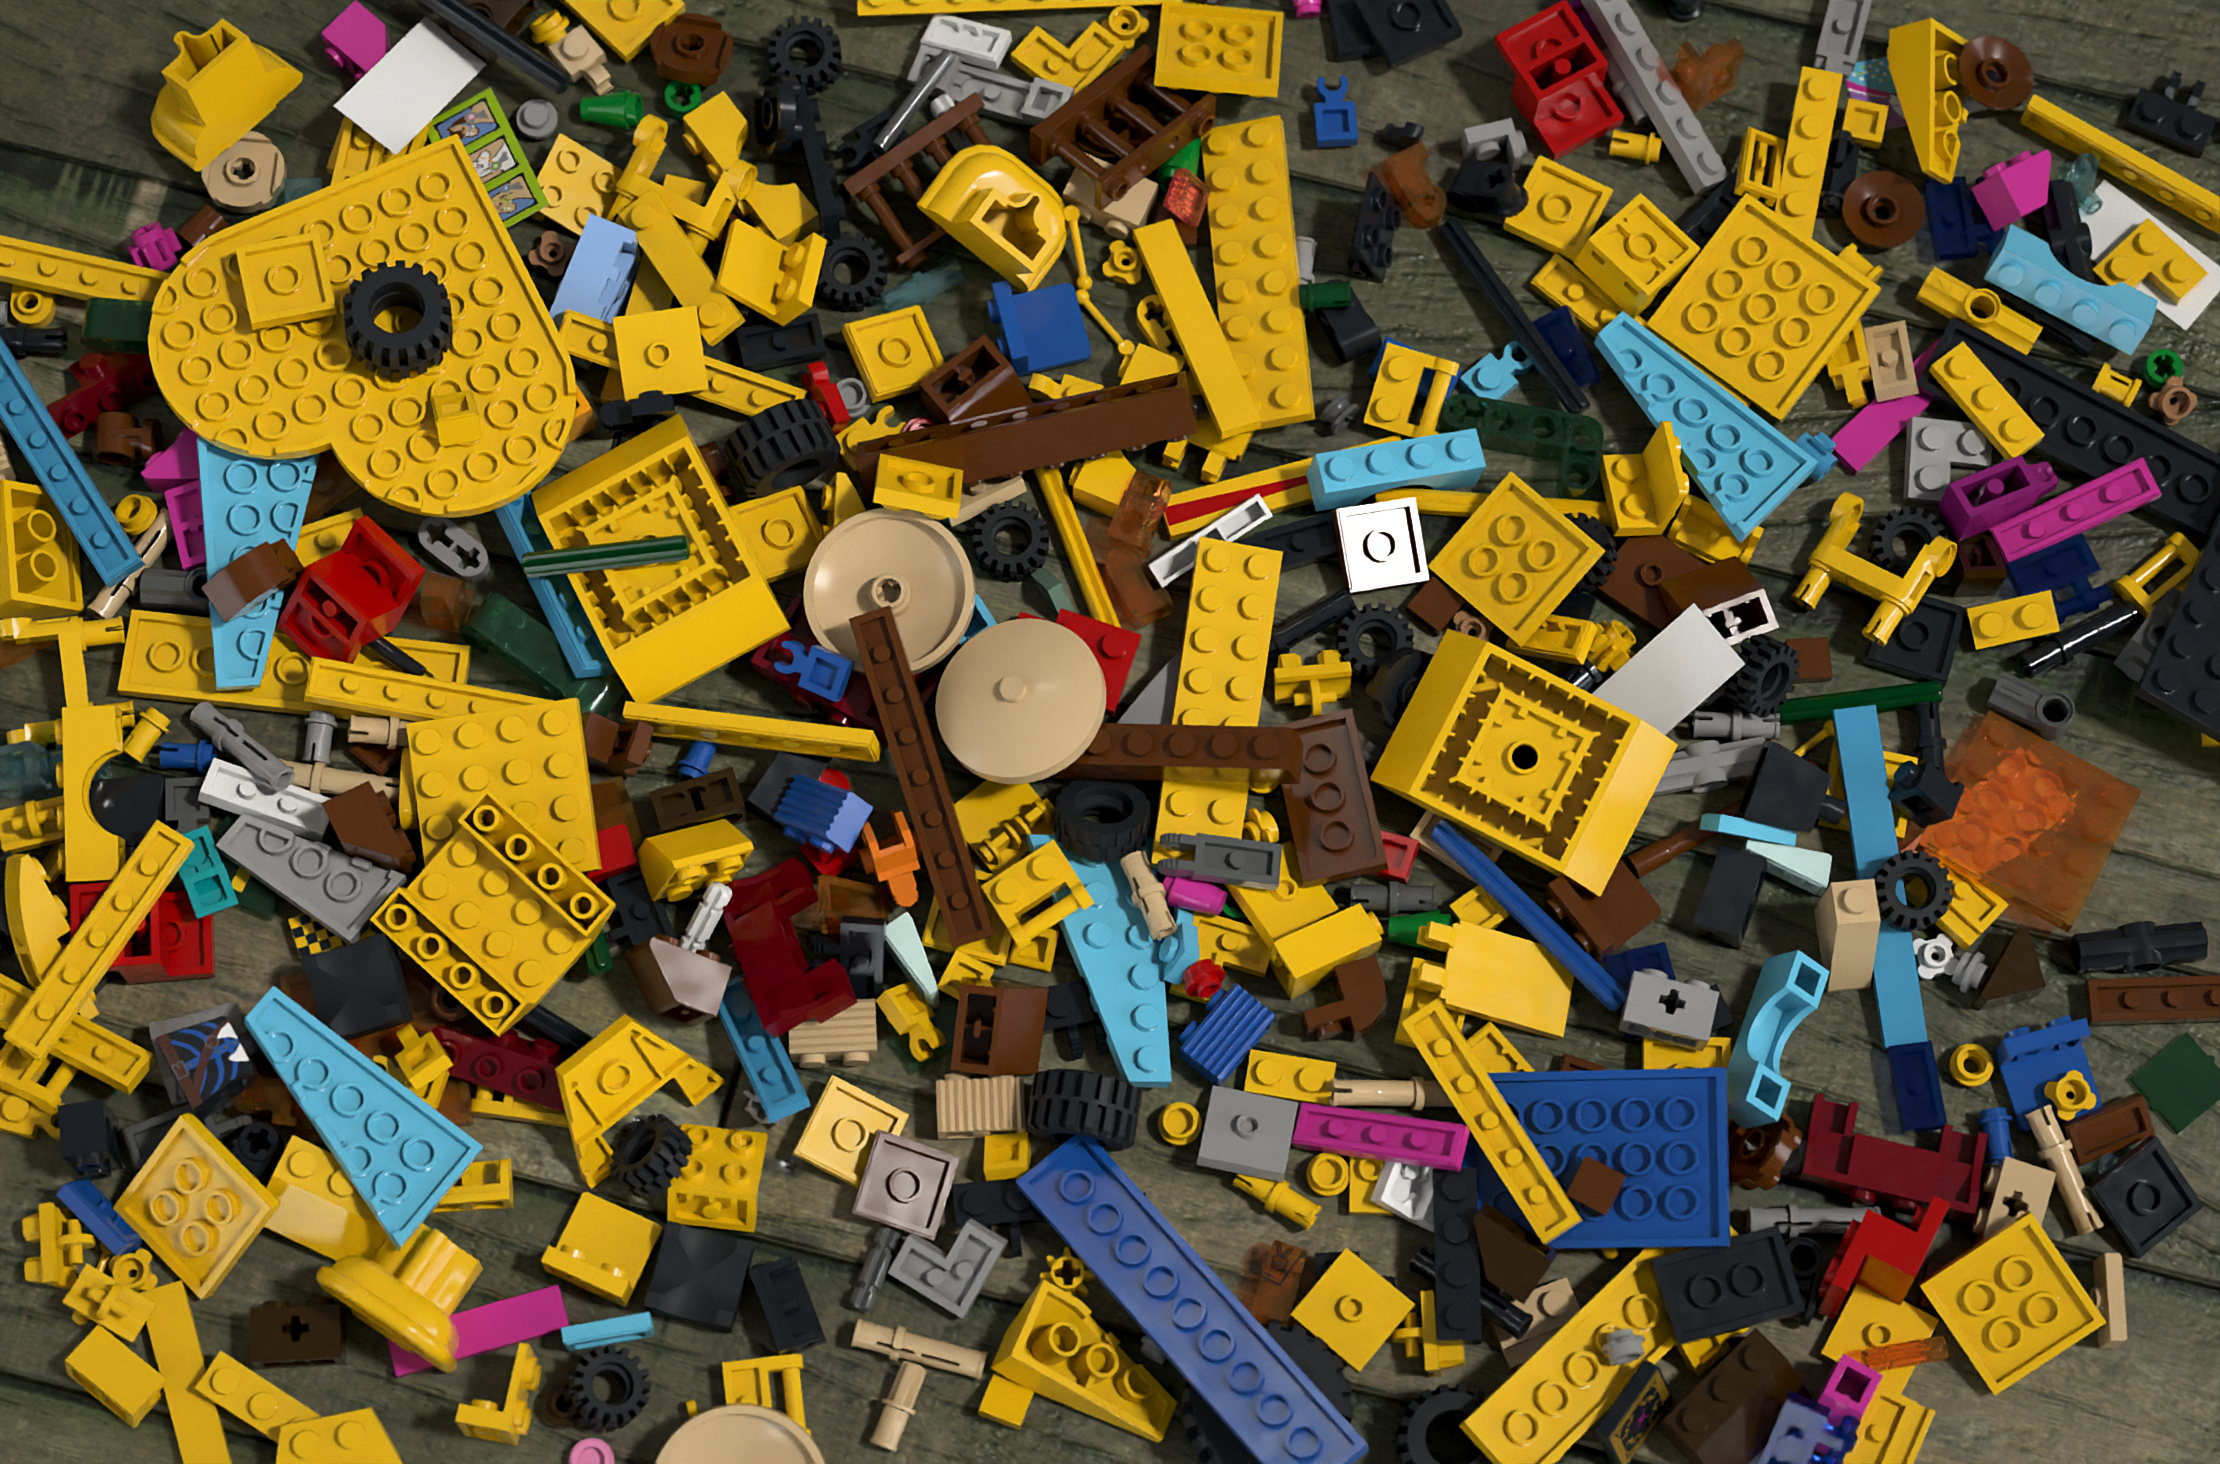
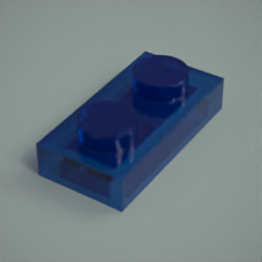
M1564 305L1532 322L1582 391L1602 381L1571 307Z
M1932 1041L1889 1046L1886 1049L1901 1133L1908 1134L1941 1129L1944 1124H1947V1118Z

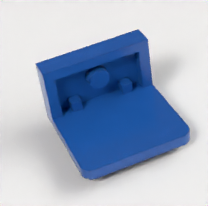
M1008 280L992 284V299L986 300V306L991 325L998 323L1001 337L996 338L997 349L1012 365L1017 376L1084 362L1090 358L1091 348L1073 285L1063 283L1012 295Z
M2071 1016L2059 1017L2047 1022L2045 1029L2031 1032L2030 1027L2014 1029L2004 1034L2005 1039L1993 1051L2017 1126L2021 1131H2032L2024 1115L2048 1104H2051V1109L2058 1124L2066 1122L2058 1118L2057 1107L2051 1099L2046 1098L2044 1088L2050 1081H2060L2071 1070L2078 1071L2083 1075L2084 1080L2090 1087L2091 1093L2096 1096L2095 1106L2091 1110L2083 1109L2075 1113L2074 1118L2102 1107V1102L2082 1046L2091 1035L2086 1018L2072 1021ZM2072 1092L2066 1093L2068 1099L2074 1098Z

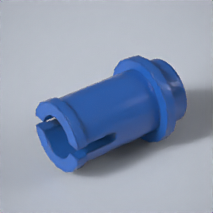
M201 740L199 744L164 741L161 748L166 749V751L160 750V765L162 769H198L200 774H206L213 758L218 757L217 748L213 744H209L207 740Z
M692 741L684 760H679L677 764L679 769L677 776L686 781L709 774L707 769L719 744Z
M2002 1107L1980 1111L1981 1119L1977 1120L1978 1126H1982L1983 1133L1988 1134L1985 1147L1986 1164H1999L2005 1156L2014 1159L2008 1123L2012 1122V1116L2007 1115V1109Z

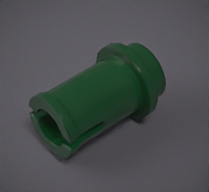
M1310 279L1308 284H1299L1301 309H1309V313H1314L1316 308H1351L1350 280L1312 284V279Z

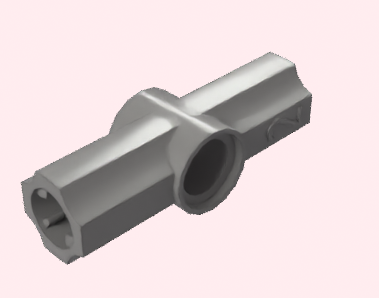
M1764 736L1719 744L1716 740H1708L1683 748L1682 752L1673 754L1652 797L1690 789L1693 793H1707L1727 786L1729 782L1750 778L1762 745L1766 741Z

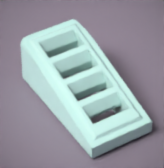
M1747 839L1741 850L1742 852L1766 858L1767 872L1814 895L1822 896L1827 889L1832 856L1828 853L1756 839Z
M906 912L886 925L885 949L907 979L914 983L926 1002L934 1010L940 1006L938 986L913 919Z

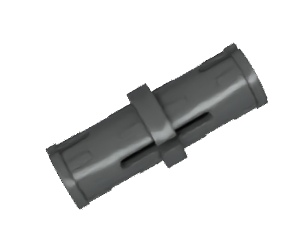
M1389 881V885H1359L1351 883L1350 907L1360 903L1364 910L1389 911V915H1398V911L1437 910V885H1398V881Z

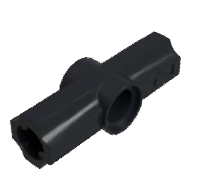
M2065 179L2049 181L2047 204L2039 208L2043 224L2041 240L2048 243L2051 253L2066 270L2082 280L2096 284L2090 261L2092 254L2091 233L2087 223L2081 222L2072 181H2065Z
M2140 921L2122 925L2116 930L2074 934L2071 938V957L2077 973L2123 969L2126 973H2141L2158 969L2163 964L2202 961L2208 957V937L2201 921L2155 926V923L2152 921Z

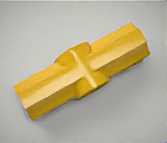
M1935 266L1915 298L1947 318L1951 319L1953 317L2025 355H2028L2043 329L2040 325L2002 305L1998 295L1993 291L1985 288L1974 289ZM1970 309H1981L1988 318H1978L1973 315Z

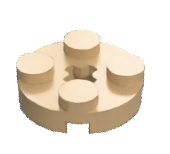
M249 131L230 149H225L201 170L204 185L213 203L235 213H252L272 208L277 201V197L284 189L287 178L286 164L278 148L265 135L254 131ZM243 164H249L251 171L254 172L246 180H240L237 175H233L234 171L242 169Z

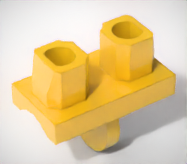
M1338 649L1323 650L1317 654L1316 665L1302 666L1301 656L1296 653L1280 654L1278 656L1277 668H1274L1275 704L1294 703V706L1310 705L1312 717L1321 715V704L1335 703L1339 698L1351 697L1352 669L1350 661L1344 662Z
M64 795L37 802L30 800L26 801L24 805L0 810L1 848L4 853L9 851L14 854L64 842L65 831H59L57 824L58 805H64Z
M52 1202L38 1204V1213L22 1219L23 1236L26 1241L31 1243L40 1242L41 1256L27 1258L24 1263L25 1279L36 1284H48L63 1289L72 1288L77 1280L76 1265L83 1264V1250L95 1247V1236L82 1234L81 1220L74 1219V1213L69 1208L56 1207Z
M89 1264L85 1265L63 1300V1304L131 1344H133L156 1307V1303Z
M1434 1290L1420 1291L1423 1328H1418L1417 1313L1411 1312L1404 1318V1328L1394 1330L1392 1333V1341L1405 1343L1406 1358H1419V1343L1424 1342L1425 1371L1428 1372L1429 1378L1442 1377V1370L1465 1366L1464 1345H1437L1436 1294Z

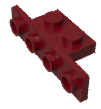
M141 326L134 331L122 334L112 343L97 351L85 354L79 361L71 364L69 368L81 387L49 404L46 408L68 440L95 425L99 413L119 412L159 390L149 356L148 333L144 327Z
M436 1025L432 1029V1033L453 1063V1066L447 1069L451 1076L565 1112L555 1069L569 1059L570 1053L559 1050L560 1046L545 1039H535L533 1042L518 1037V1032L512 1028H509L501 1036H497L491 1029L487 1028L478 1037L442 1025Z

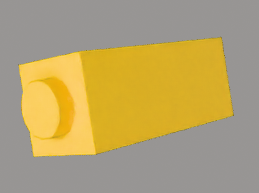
M1359 903L1273 942L1269 966L1289 999L1293 1000L1330 979L1334 967L1366 958L1379 951L1382 942L1380 935L1384 934V931L1372 911L1366 913Z

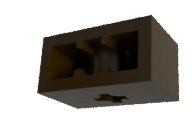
M313 1298L307 1300V1306L289 1307L288 1301H266L262 1303V1308L250 1309L251 1363L257 1370L347 1365L346 1311L340 1304H334V1299ZM302 1323L309 1332L302 1333L300 1341L296 1342L288 1333L295 1332L297 1324Z

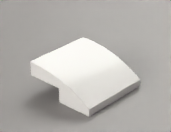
M1385 1161L1370 1200L1407 1221L1434 1233L1432 1168Z

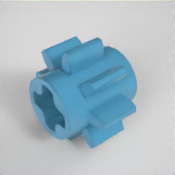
M1822 431L1818 436L1815 435L1814 437L1805 432L1795 442L1798 447L1818 461L1814 471L1806 479L1811 477L1816 483L1820 482L1838 461L1832 454L1833 448L1837 444Z

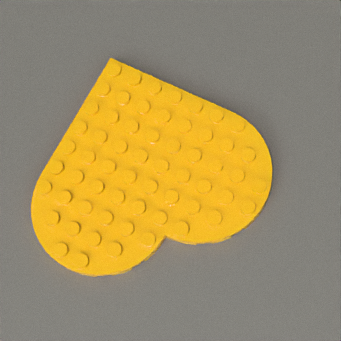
M458 134L444 138L209 236L188 251L180 259L181 263L172 272L168 280L164 279L151 309L152 316L148 334V348L154 377L169 407L189 429L219 448L235 454L259 459H295L332 449L342 467L362 488L383 502L407 512L431 517L455 518L481 514L505 506L534 488L550 472L562 455L574 425L576 381L570 355ZM319 231L337 314L252 330L235 247ZM395 260L405 261V267L411 268L413 263H417L423 266L424 275L432 271L438 278V285L444 284L451 303L453 331L452 337H449L450 346L447 352L441 351V361L435 366L428 362L427 372L419 375L417 370L409 371L410 378L401 379L400 372H393L392 378L383 377L382 369L377 368L374 373L366 369L365 359L361 362L357 361L353 356V348H349L346 339L343 302L345 295L350 294L349 286L354 279L362 282L361 272L367 268L375 272L378 270L377 263L385 261L388 267L396 266ZM394 306L382 311L375 318L374 323L384 331L403 333L416 327L423 317L409 307ZM473 390L479 413L482 438L473 442L441 446L430 397Z

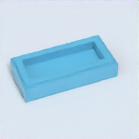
M1705 813L1701 817L1699 828L1700 830L1729 836L1756 839L1795 847L1797 832L1794 829L1723 814Z
M650 1312L561 1327L563 1344L569 1352L645 1339L655 1335Z

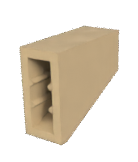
M1874 879L1832 882L1814 909L1822 966L1830 971L1825 984L1826 993L1869 989L1881 921Z

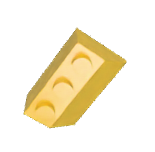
M5 479L0 480V618L27 617L34 620L75 615L84 612L78 540L50 495L42 486Z
M292 1135L266 1188L279 1201L280 1206L265 1224L264 1228L336 1262L351 1255H357L371 1261L389 1236L333 1154Z

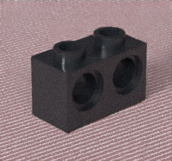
M103 1099L57 1105L62 1157L79 1176L84 1175V1178L87 1180H99L110 1177L111 1171L123 1169L118 1118Z

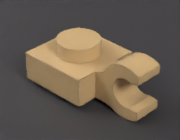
M582 25L566 34L558 42L548 46L552 58L561 68L570 73L573 83L584 77L597 95H603L613 89V85L608 81L611 79V76L601 65L607 61L605 53Z

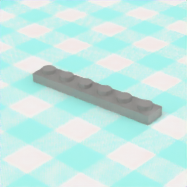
M1581 0L1694 194L1696 195L1720 186L1730 175L1626 0Z

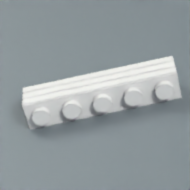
M1255 494L1146 566L1158 585L1163 588L1169 582L1194 567L1197 541L1200 536L1233 542L1273 515L1261 496Z

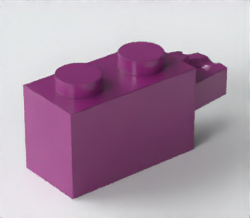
M2019 455L1949 483L1938 506V510L1959 542L2032 509L2038 499L2056 489L2059 479L2047 461L2028 466L2022 455Z

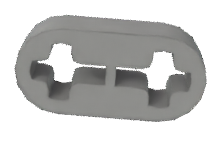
M429 517L422 522L419 527L418 537L422 549L428 556L465 583H476L487 576L490 570V561L486 549L478 541L446 517ZM445 530L446 539L451 546L448 548L438 540L431 544L430 533L432 531L441 533ZM460 551L470 559L478 555L477 561L479 566L476 569L468 566L464 570L462 559L457 554Z

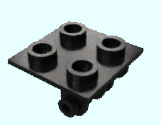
M1369 171L1363 202L1360 203L1357 225L1355 226L1356 234L1352 239L1353 245H1351L1347 265L1350 267V274L1353 276L1364 277L1366 272H1372L1379 283H1384L1386 269L1390 268L1393 261L1392 241L1394 232L1399 229L1401 224V211L1374 172Z

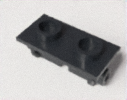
M1837 130L1835 136L1831 137L1817 214L1843 219L1841 207L1845 199L1844 194L1855 180L1861 144L1854 142L1851 138L1852 133L1847 130Z

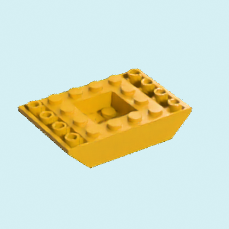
M680 413L531 493L537 517L553 549L685 535L689 540L690 557L687 560L566 573L610 662L635 702L653 704L791 629Z
M1447 629L1369 781L1444 819H1448L1465 830L1558 877L1562 874L1567 882L1600 898L1678 744L1644 720L1488 641ZM1528 746L1536 752L1537 763L1535 766L1524 770L1518 768L1513 763L1512 754L1518 747Z

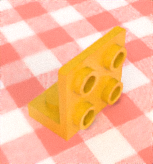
M736 219L730 225L716 281V288L776 323L785 326L812 306L827 240L813 232L801 242H795L788 248L745 222Z
M1662 421L1642 454L1602 455L1598 462L1614 536L1662 535L1670 520L1674 518L1682 501L1688 496L1689 478L1682 471L1680 462L1681 444L1678 436H1674L1671 421Z
M682 1124L680 1129L692 1140L693 1144L690 1147L693 1150L692 1154L686 1157L689 1160L687 1167L679 1169L682 1173L678 1179L673 1177L670 1180L672 1186L668 1188L667 1221L684 1225L754 1233L757 1222L758 1188L768 1135L762 1132Z
M583 1192L556 1248L548 1245L541 1263L546 1272L626 1307L662 1233V1227L660 1224L589 1192Z
M519 1343L504 1412L498 1410V1404L490 1401L473 1399L471 1406L459 1403L455 1422L464 1436L517 1446L519 1436L527 1435L532 1416V1409L527 1408L529 1391H537L542 1366L537 1365L538 1358L535 1357L528 1343Z

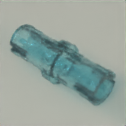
M953 258L949 262L924 274L921 272L912 274L911 280L886 292L883 291L879 293L881 301L886 303L883 306L886 312L889 313L911 307L922 301L924 304L932 302L933 296L958 284L965 283V277L963 273L959 274L958 271L961 268L956 259Z

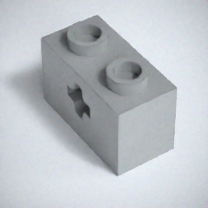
M1642 969V972L1634 971L1628 983L1627 997L1623 1005L1618 1031L1703 1052L1709 1042L1720 992L1709 990L1710 986L1707 983L1698 980L1687 979L1682 983L1667 979V974L1655 969ZM1666 1000L1673 1002V1009L1675 1010L1673 1014L1666 1013V1005H1664Z

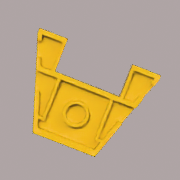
M624 1014L555 1069L582 1180L592 1189L611 1174L612 1171L609 1169V1164L614 1162L611 1159L613 1151L602 1137V1134L671 1078H673L686 1099L694 1107L725 1083L723 1078L712 1068L627 1014Z
M372 1406L282 1424L280 1428L276 1464H403L399 1453Z

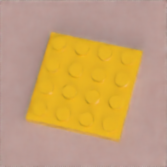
M1746 192L1646 326L1781 424L1881 292V287Z
M564 699L406 724L425 867L462 827V824L457 820L486 788H489L579 871L586 873L602 870L579 699Z

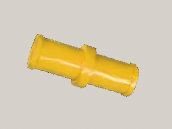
M1238 1173L1237 1176L1239 1178L1236 1177L1233 1181V1186L1242 1189L1265 1204L1264 1209L1271 1213H1274L1276 1210L1302 1226L1306 1231L1312 1227L1318 1218L1316 1214L1321 1212L1322 1206L1316 1205L1290 1189V1183L1286 1180L1278 1182Z

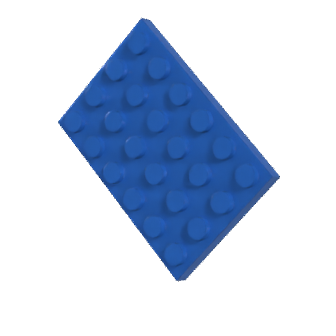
M1726 1068L1488 1073L1565 1194L1585 1156H1589L1627 1176L1608 1216L1567 1196L1583 1221L1548 1243L1555 1249L1730 1247ZM1462 1118V1125H1466ZM1470 1131L1463 1157V1168L1477 1169L1478 1211L1487 1202L1538 1237Z

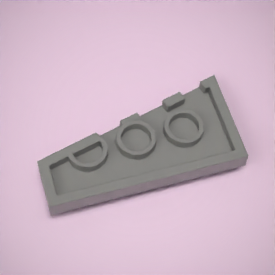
M245 813L237 819L215 845L218 852L349 945L356 943L369 928L370 918L398 887H403L407 883V878L404 874L393 870L390 872L373 866L370 861L357 856L354 858L334 851L331 846L315 841V843L295 836L292 831Z

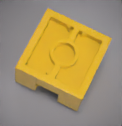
M1640 193L1586 241L1574 264L1634 319L1652 303L1663 286L1666 285L1669 288L1685 274L1701 248Z

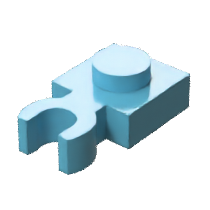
M1516 340L1507 344L1499 361L1490 352L1459 379L1458 384L1486 413L1517 388L1519 381L1513 375L1526 374L1533 366L1528 357L1523 362H1517L1512 358V354L1516 353L1520 346Z
M1175 907L1174 922L1178 929L1163 940L1159 950V959L1163 961V980L1179 985L1183 980L1184 972L1197 962L1200 954L1197 927L1192 925L1193 912Z

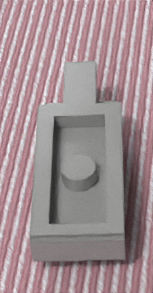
M1829 0L1813 60L1815 62V69L1843 74L1842 78L1849 80L1856 64L1872 0Z

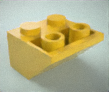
M721 819L646 838L635 855L652 901L668 898V901L674 902L690 896L694 890L708 888L715 881L721 882L724 885L731 882L737 872L744 867V863L754 850L751 840L726 819Z

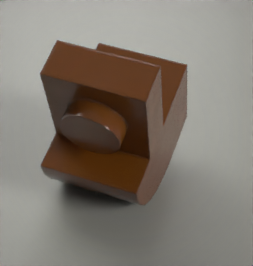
M284 538L272 544H269L267 541L231 562L201 588L224 622L227 623L253 611L271 594L299 582L305 568Z
M592 711L581 713L588 768L619 777H636L638 768L642 766V763L646 761L651 752L652 741L650 739L654 726L641 720L618 724Z
M1376 955L1334 967L1331 978L1339 1001L1303 1012L1301 1024L1306 1038L1317 1035L1319 1040L1329 1039L1343 1032L1342 1027L1347 1026L1352 1042L1366 1036L1375 1027L1380 1018L1386 996L1385 983Z

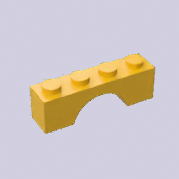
M724 91L683 117L685 134L682 135V138L693 155L701 154L708 163L706 170L715 184L718 183L723 171L728 172L731 165L739 159L743 147L749 140L747 120ZM756 180L750 193L744 199L737 200L734 205L735 210L741 217L749 216L756 225L753 228L788 248L795 242H801L813 232L817 233L820 231L819 213L795 183L775 186Z
M1138 343L1133 356L1126 354L1118 372V377L1122 378L1120 385L1184 371L1185 361ZM1121 450L1108 452L1106 456L1097 460H1085L1084 463L1077 461L1068 483L1073 486V502L1119 520L1134 488L1136 469L1127 461Z
M115 705L62 707V718L56 719L55 722L56 742L58 745L63 744V762H57L56 765L58 788H64V805H58L57 809L59 831H65V849H59L58 852L60 875H66V882L73 885L113 882L126 864L125 839L109 833L97 822L90 807L89 791L94 775L99 768L111 758L123 753L122 710Z

